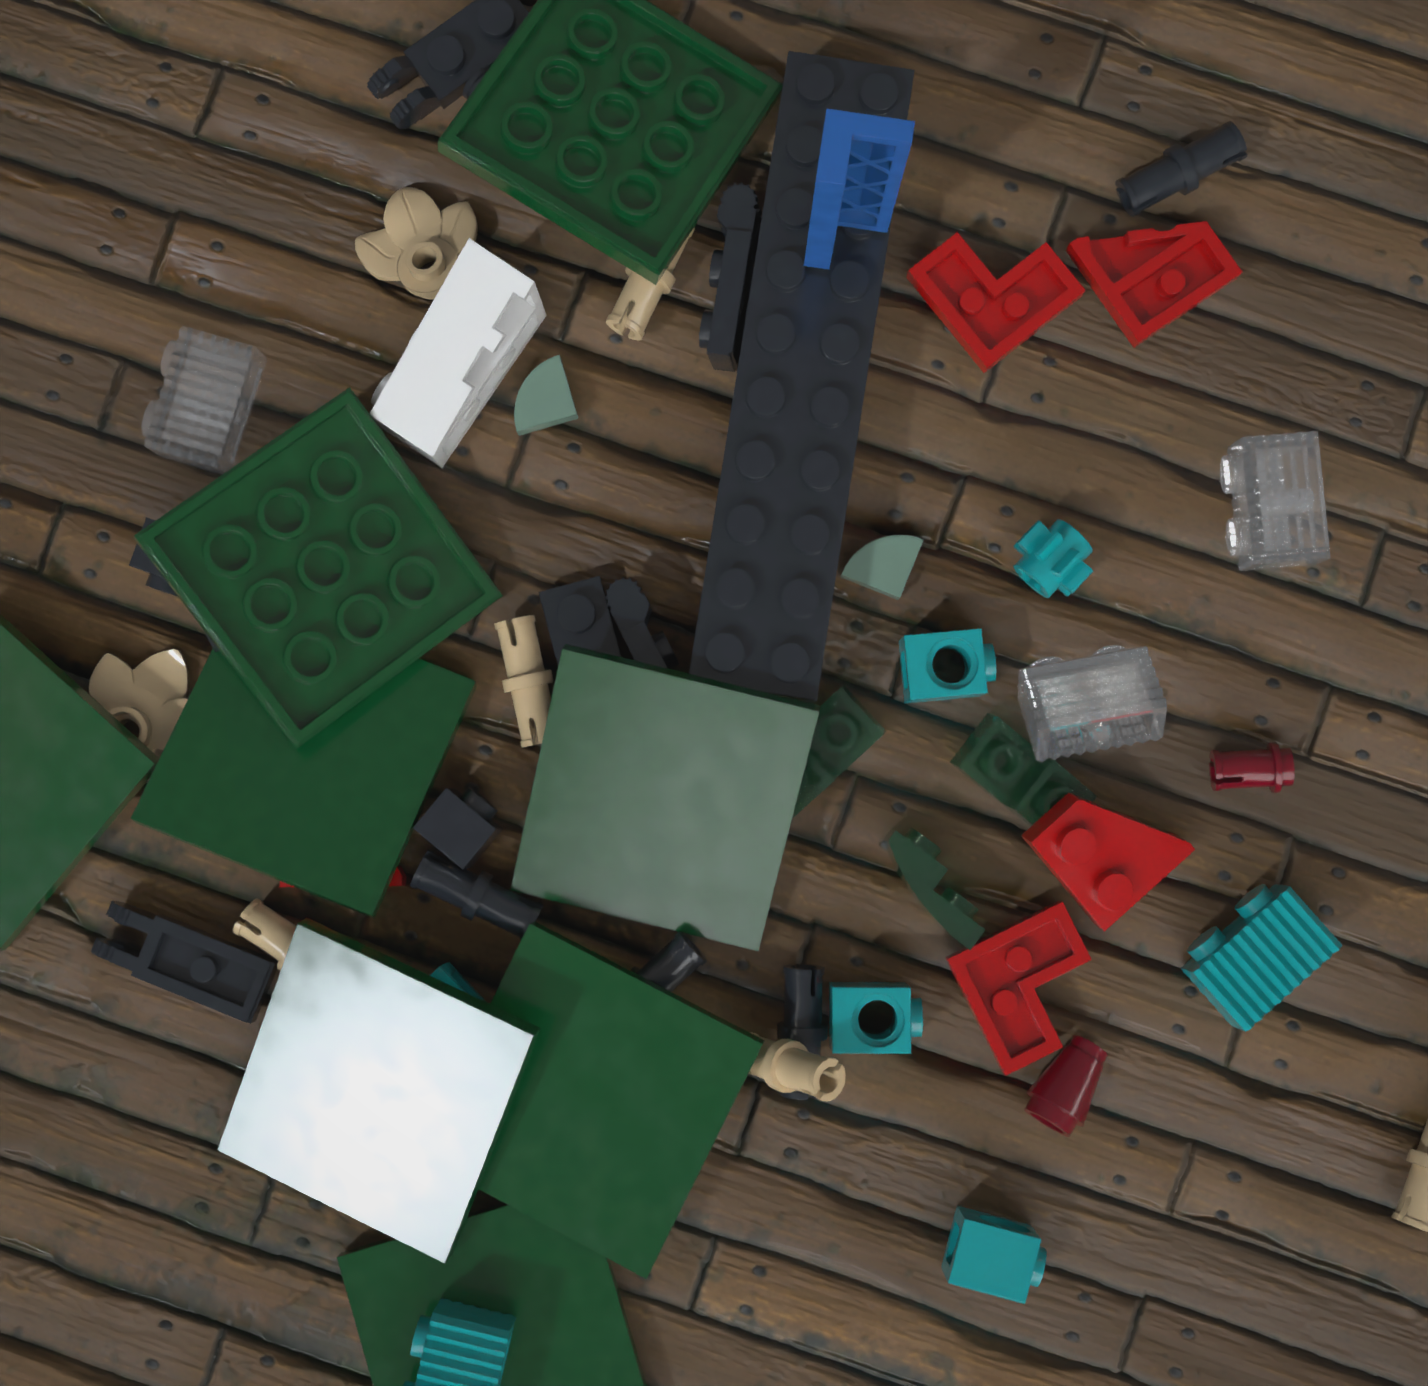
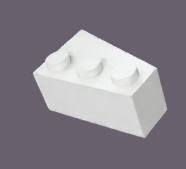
M469 238L421 324L412 335L393 372L388 373L375 389L371 399L374 407L370 412L375 422L382 429L443 468L547 316L535 282Z

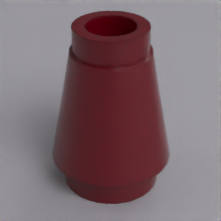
M1074 1035L1069 1045L1065 1046L1048 1068L1027 1090L1026 1093L1031 1098L1024 1111L1053 1131L1070 1137L1076 1125L1084 1126L1103 1070V1064L1108 1057L1107 1052L1093 1042Z

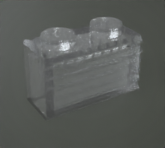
M182 326L179 330L178 340H171L167 344L162 356L161 374L165 378L164 386L160 390V399L150 401L144 412L142 434L146 436L145 447L163 458L222 475L233 468L268 358L255 346Z
M1318 431L1241 437L1230 445L1227 455L1221 458L1220 482L1223 492L1225 494L1231 493L1233 496L1232 506L1234 511L1233 518H1229L1226 524V545L1230 556H1238L1239 570L1312 566L1331 559Z
M1109 645L1098 649L1091 656L1069 660L1049 656L1038 659L1030 667L1019 669L1018 702L1037 761L1044 762L1048 758L1056 760L1061 755L1068 758L1074 753L1082 755L1086 751L1094 753L1099 748L1106 751L1112 746L1119 748L1124 744L1132 746L1137 741L1144 744L1150 739L1157 741L1163 737L1167 702L1163 696L1162 687L1159 685V678L1156 676L1155 667L1152 666L1147 646L1126 649L1121 645Z

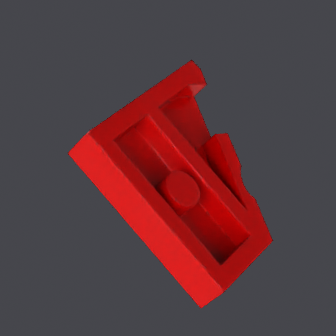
M1207 221L1179 224L1173 229L1158 231L1153 228L1127 231L1124 236L1090 240L1089 236L1080 237L1070 242L1065 250L1133 348L1235 281L1243 273Z
M1071 793L1065 795L1021 835L1090 920L1104 932L1195 850L1190 842L1170 832L1166 833L1146 825L1135 818L1117 811L1113 812L1092 801Z

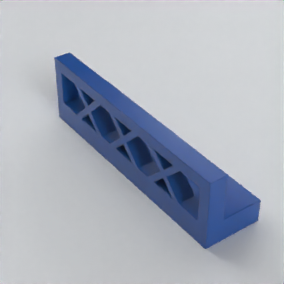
M826 108L804 266L822 269L830 268L837 226L888 232L912 145L915 121Z

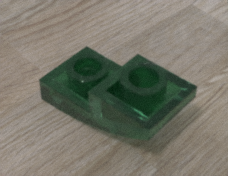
M845 685L820 706L792 819L887 732Z
M990 713L986 714L949 762L1030 827L1068 793L1092 802L1097 797L1053 758L1040 753L1003 720Z
M910 828L905 836L896 830H890L883 839L898 875L913 898L943 931L960 945L971 950L986 929L972 920L979 909L948 886L941 896L933 891L948 870L935 860L942 850L913 828Z

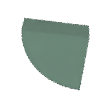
M560 354L539 364L522 383L514 407L515 427L519 436L579 419Z
M892 535L876 539L862 547L852 556L840 577L899 600L924 539L908 535Z

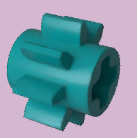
M1057 519L1048 529L1038 520L1013 546L1023 555L1013 566L1016 573L1027 585L1045 598H1049L1057 589L1068 597L1093 572L1083 562L1093 552L1091 545L1075 528L1061 519Z

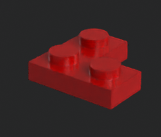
M958 232L910 268L906 275L909 282L983 373L991 369L1080 299L1086 291L1047 242L996 280Z
M1056 901L945 957L1005 1076L1063 1048L1035 988L1092 959L1062 901Z

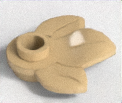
M403 187L397 190L386 204L383 216L385 228L358 236L355 239V250L366 270L376 279L382 281H401L410 293L424 299L433 300L467 240L470 238L475 242L478 231L477 219L472 207L466 201L455 203L440 211L434 200L424 191L412 187ZM435 261L430 268L421 269L425 264Z
M176 649L154 654L141 662L133 670L119 657L106 653L90 677L89 695L123 726L129 721H134L139 727L138 739L154 753L156 749L164 750L188 700L186 696L189 691V670L184 655Z

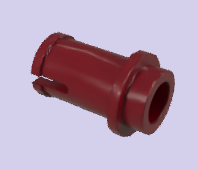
M1277 742L1268 743L1267 749L1210 751L1209 758L1213 762L1209 763V776L1213 791L1232 788L1269 787L1271 793H1278L1281 791L1282 786H1292L1294 783L1295 767L1292 750L1290 748H1279Z

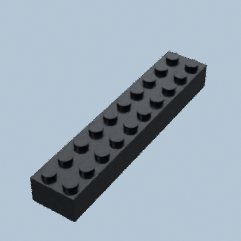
M788 51L689 674L815 704L817 701L891 226L890 221L887 233L837 226L830 268L822 269L804 266L826 108L907 120L915 70Z

